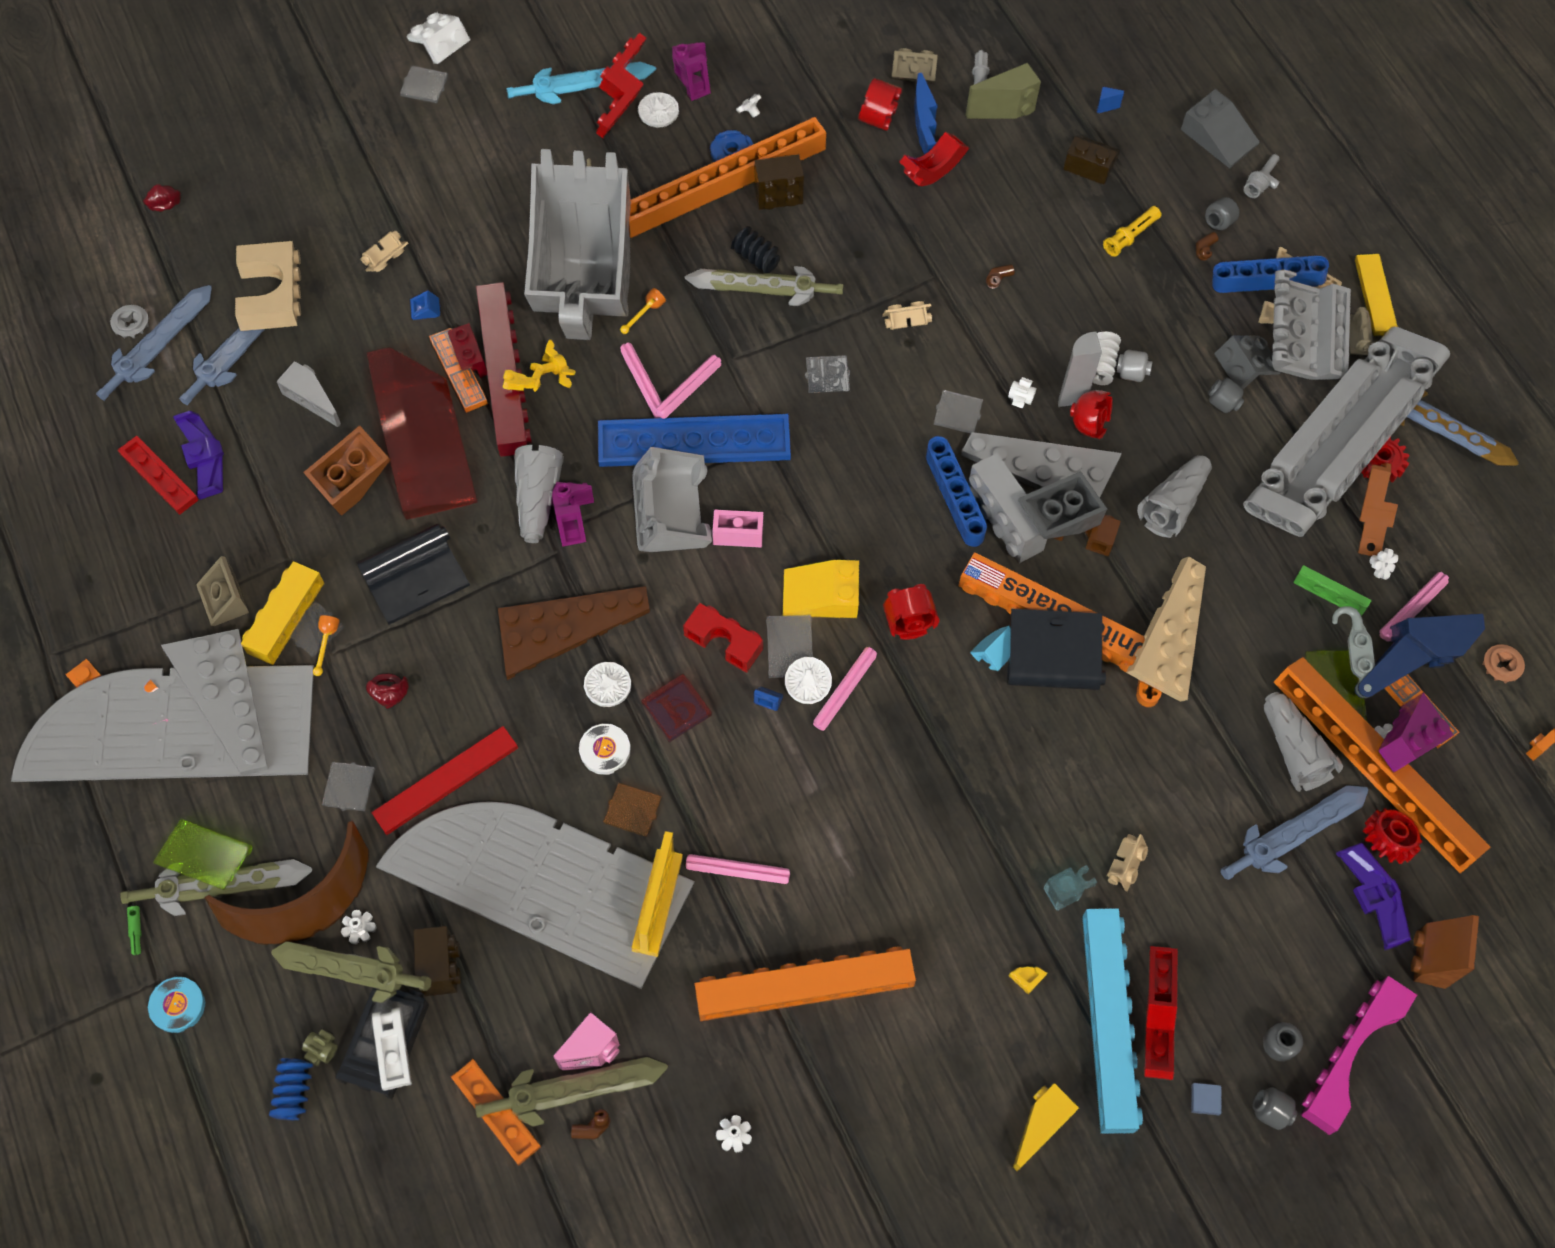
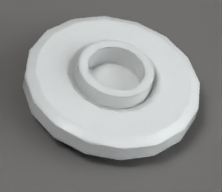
M661 92L645 96L638 106L639 117L644 123L652 127L670 125L677 119L679 114L678 103L675 98Z
M803 657L794 661L785 674V686L788 694L802 704H814L821 701L831 688L832 676L829 668L821 660L814 657Z
M603 662L595 665L588 671L584 680V689L592 703L601 707H612L620 704L627 698L631 691V679L623 666L615 662Z

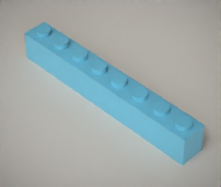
M1086 909L1082 918L1101 1134L1135 1133L1139 1129V1125H1142L1143 1116L1141 1108H1137L1136 1099L1140 1095L1139 1080L1134 1078V1069L1137 1068V1054L1132 1052L1131 1041H1134L1135 1031L1134 1025L1129 1024V1014L1132 1013L1131 997H1127L1126 992L1130 978L1129 971L1124 970V960L1127 959V947L1125 943H1122L1121 933H1124L1125 929L1124 918L1119 916V909Z

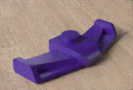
M187 411L173 416L175 422L190 442L181 446L189 469L197 467V496L199 500L222 493L224 453L221 443L215 439L199 414Z
M1363 843L1339 850L1336 855L1343 860L1362 883L1353 892L1364 913L1368 914L1376 911L1384 950L1392 949L1410 941L1411 936L1400 896L1401 891L1396 881L1389 876Z

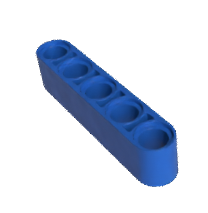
M1323 256L1221 262L1215 265L1213 269L1212 287L1220 293L1275 289V272L1278 270L1295 272L1296 276L1290 278L1291 281L1317 287L1326 282L1329 262Z
M933 437L930 439L927 447L926 460L963 541L972 547L979 546L984 541L987 529L986 521L949 442L944 437ZM934 450H939L941 453H936ZM942 470H949V471H951V472H950V473H946V472H944V471H942ZM952 490H959L960 493H955ZM965 509L970 513H963L961 510ZM970 530H977L979 533L975 534Z

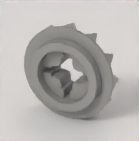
M126 305L114 312L110 324L116 335H121L124 339L127 336L134 338L138 333L143 334L144 328L149 327V317L142 307ZM132 319H134L135 323H131L129 326H127L126 322H130Z

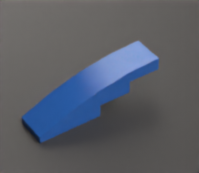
M921 72L917 76L914 108L918 138L925 155L936 145L934 139L937 126L935 122L937 104Z

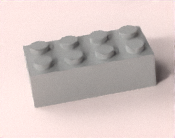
M998 453L972 465L968 485L980 507L983 517L991 522L995 535L998 538H1002L1009 555L1015 557L1018 563H1021L1044 551L1047 539L1042 537L1018 501L1020 497L1027 494Z

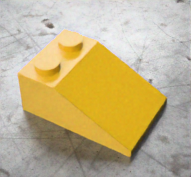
M831 560L784 569L783 616L857 618L859 606V561Z

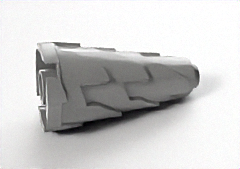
M526 445L517 448L514 453L515 483L517 485L516 503L518 506L521 537L524 538L525 542L538 543L544 537L545 526L549 519L551 506H553L552 492L556 482H559L564 456L562 452L555 448L539 445L538 450L532 451L533 445Z
M1194 456L1140 502L1137 508L1140 520L1143 517L1147 520V523L1144 525L1146 528L1162 537L1171 538L1174 533H1176L1175 536L1178 535L1183 529L1187 517L1197 501V496L1212 470V464L1207 457Z
M1279 692L1268 695L1265 698L1264 712L1275 733V738L1291 776L1290 781L1295 789L1301 792L1300 786H1303L1304 790L1308 791L1332 780L1334 776L1331 771L1336 769L1339 774L1343 769V764L1339 757L1335 756L1305 717L1303 718L1290 698L1288 699L1284 694H1279Z

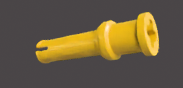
M1156 206L1150 207L1149 210L1127 227L1119 228L1114 236L1106 238L1103 241L1106 252L1111 256H1118L1125 246L1128 247L1133 243L1137 235L1161 217L1160 210Z

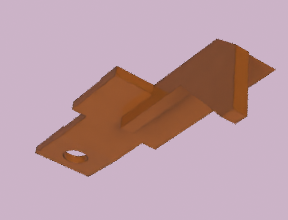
M1388 463L1381 464V466L1372 464L1359 519V521L1364 522L1358 549L1360 554L1377 556L1382 551L1387 527L1393 528L1398 504L1384 502L1391 474V464ZM1369 543L1374 544L1375 548L1373 551L1367 549Z

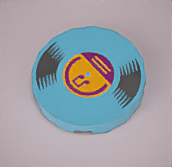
M173 977L164 980L154 989L148 1003L149 1017L153 1023L160 1029L172 1033H179L185 1031L190 1026H194L203 1015L205 1008V998L202 990L195 982L185 977Z

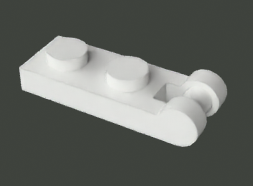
M393 1008L391 1012L384 1014L381 1011L372 1013L382 1089L385 1091L411 1085L412 1081L401 1008ZM393 1023L394 1029L384 1031V1025Z

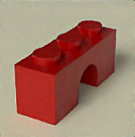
M699 603L683 625L684 636L704 648L714 638L722 637L727 639L730 645L725 651L726 661L746 673L763 650V639L757 632L753 630L747 631L736 620L723 617L714 607L709 605L706 607Z

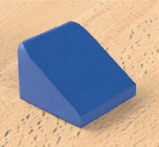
M1102 87L1097 113L1120 108L1124 91Z
M430 291L410 299L411 318L413 320L440 316L439 298Z
M764 687L755 689V704L778 711L783 694Z

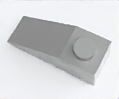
M294 361L277 380L281 393L338 427L341 424L338 415L317 380L315 372L309 366H302Z

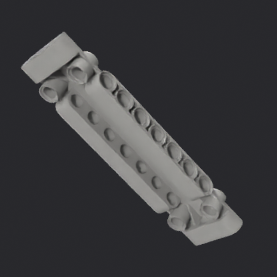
M1395 326L1389 328L1379 342L1372 343L1369 346L1366 359H1358L1278 453L1271 464V468L1263 472L1262 483L1244 501L1243 506L1249 514L1295 536H1304L1316 520L1326 515L1327 506L1332 501L1336 502L1342 497L1418 404L1425 389L1432 385V379L1450 357L1448 348L1438 342Z

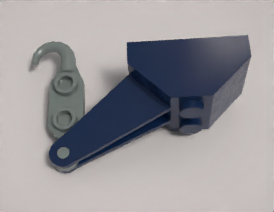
M1343 606L1338 608L1332 616L1333 624H1337L1338 617L1341 614H1348L1352 618V628L1348 637V649L1351 670L1359 678V682L1355 685V693L1360 698L1373 696L1424 664H1429V668L1444 667L1445 664L1454 663V659L1463 656L1485 629L1483 614L1408 618L1390 627L1393 644L1375 663L1372 639L1363 625L1360 613L1350 606Z

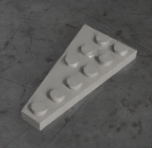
M975 432L971 433L961 453L962 456L977 463L998 453L1016 480L1036 489H1041L1081 471L1099 498L1122 454Z
M239 629L161 645L240 774L243 776L268 770Z

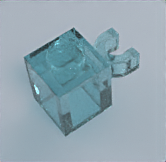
M1087 865L1080 868L1076 875L1070 867L1047 880L1043 889L1057 911L1079 900L1085 891L1084 889L1096 885L1097 881L1095 878L1090 881H1085L1082 878V875L1089 871Z

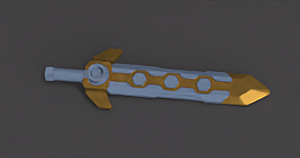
M1424 391L1422 398L1427 396L1428 392ZM1422 400L1418 402L1407 416V418L1435 433L1445 436L1497 466H1516L1519 463L1508 446L1459 422ZM1404 419V421L1400 424L1401 426H1404V424H1405V419Z

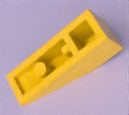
M1055 1083L1049 1089L1044 1085L1033 1097L1036 1102L1031 1107L1013 1166L1016 1171L1079 1109Z

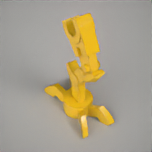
M549 340L542 361L549 363L543 365L531 363L530 369L534 371L532 377H527L512 370H505L503 388L522 391L524 388H534L533 390L536 392L541 385V376L549 372L555 375L559 374V383L570 388L572 383L569 378H566V375H575L576 371L569 369L565 358L554 350V343L552 340Z

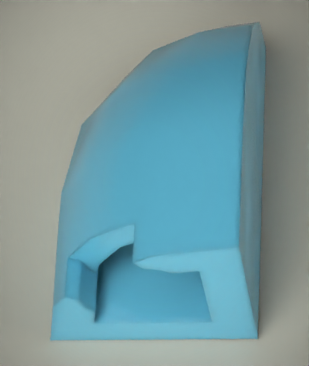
M1006 626L994 631L985 637L970 653L978 662L983 659L991 664L989 669L998 671L1010 658V627Z

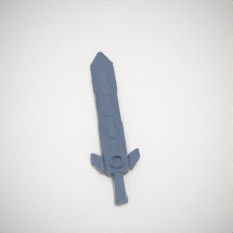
M207 285L191 290L126 356H123L119 348L112 355L111 363L116 375L96 393L98 397L105 401L124 380L128 383L133 381L136 383L148 379L155 370L145 367L210 302L212 287Z
M238 328L207 361H204L202 354L199 353L193 360V370L197 380L179 398L181 402L188 405L205 385L209 387L216 385L219 387L232 382L237 375L227 371L265 329L240 331V328Z
M1345 786L1321 800L1319 804L1292 820L1286 821L1259 839L1258 825L1252 826L1247 830L1243 846H1245V856L1229 866L1221 868V874L1225 879L1229 880L1250 865L1257 869L1261 868L1263 872L1280 873L1284 871L1288 866L1277 860V858L1301 845L1308 838L1333 823L1339 822L1362 808L1368 788Z

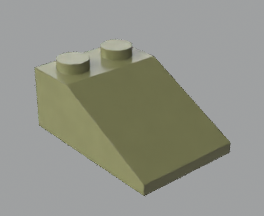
M1026 63L970 86L965 116L968 119H1016L1029 115L1035 111L1041 81L1029 64Z

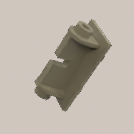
M1365 307L1358 308L1354 315L1350 314V355H1368V348L1373 343L1370 315Z

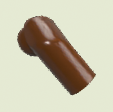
M1215 232L1209 233L1196 242V256L1200 260L1205 261L1212 256L1210 246L1219 240Z
M1013 265L992 268L986 277L988 287L996 288L1003 277L1013 276Z
M605 1110L596 1111L594 1113L595 1117L587 1125L572 1124L571 1138H599L609 1127L610 1117L608 1112Z

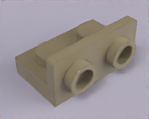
M906 48L895 51L892 79L917 81L918 73L922 72L926 82L935 83L938 55H934L932 51L926 50L921 51V53H914Z

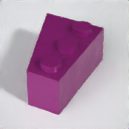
M1424 692L1400 708L1399 711L1401 713L1399 717L1393 721L1392 724L1394 726L1392 730L1387 733L1378 750L1393 772H1396L1454 736L1448 723L1441 718Z

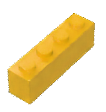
M294 561L289 568L284 570L280 583L270 592L268 602L263 609L258 611L254 624L242 637L241 645L247 654L274 665L324 585L319 572Z

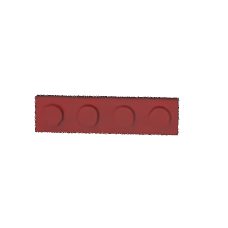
M135 436L118 449L120 455L179 515L199 500L138 436Z

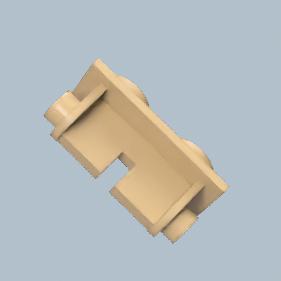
M397 231L388 232L378 241L383 248L382 250L374 244L362 254L361 261L366 266L369 264V267L365 270L381 271L388 265L386 262L391 257L396 258L404 252L403 248L408 242H400L401 236Z
M924 301L911 303V307L902 308V305L889 306L888 310H885L882 314L883 317L888 316V319H885L886 328L891 330L907 328L906 319L909 318L911 327L928 325V322H932L931 313H927L931 304L924 305Z
M1130 834L1127 835V838H1123L1117 852V857L1124 858V862L1114 859L1107 874L1109 883L1118 885V882H1120L1126 892H1128L1130 885L1135 883L1139 864L1145 860L1148 853V847L1141 834L1138 839Z

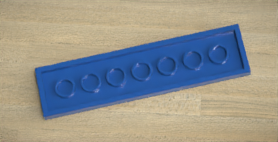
M788 414L598 420L599 467L636 466L650 447L704 455L705 463L791 460Z

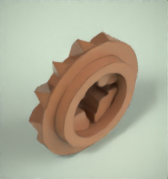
M1495 645L1484 654L1485 657L1482 665H1485L1487 669L1486 674H1491L1494 677V681L1501 680L1504 683L1515 682L1524 672L1525 663L1523 657L1511 646ZM1510 660L1506 668L1497 667L1500 661L1508 662Z

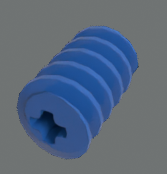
M280 1059L283 1063L277 1065L276 1070L282 1075L276 1076L274 1081L281 1086L273 1089V1094L279 1097L271 1100V1105L277 1109L270 1110L269 1116L282 1120H300L297 1118V1115L306 1113V1109L300 1107L299 1103L308 1101V1098L302 1096L301 1092L310 1090L309 1086L303 1084V1080L311 1079L312 1077L305 1073L304 1070L312 1068L314 1064L300 1059Z

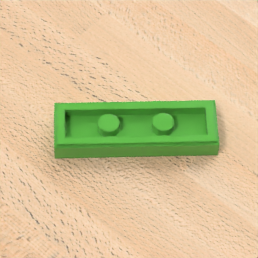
M1304 565L1293 582L1339 607L1350 606L1356 609L1361 616L1371 602L1370 599Z

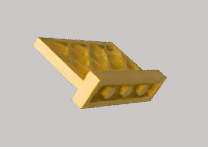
M665 831L661 849L656 850L631 948L632 952L655 957L659 955L683 859V854L674 852L673 833Z

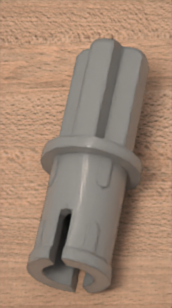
M979 50L975 54V66L972 70L974 84L986 80L990 72L988 54L983 52V50Z

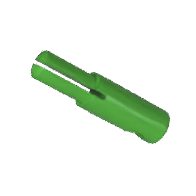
M130 906L127 908L131 954L139 955L141 953L139 906Z

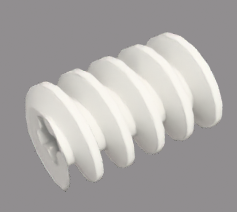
M1105 331L1097 333L1102 350L1093 383L1097 385H1108L1113 381L1112 376L1116 366L1115 360L1118 358L1117 352L1121 343L1120 336Z

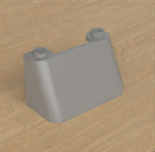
M650 447L636 464L632 481L639 551L661 552L705 548L712 542L713 530L709 524H701L698 485L707 475L704 455Z

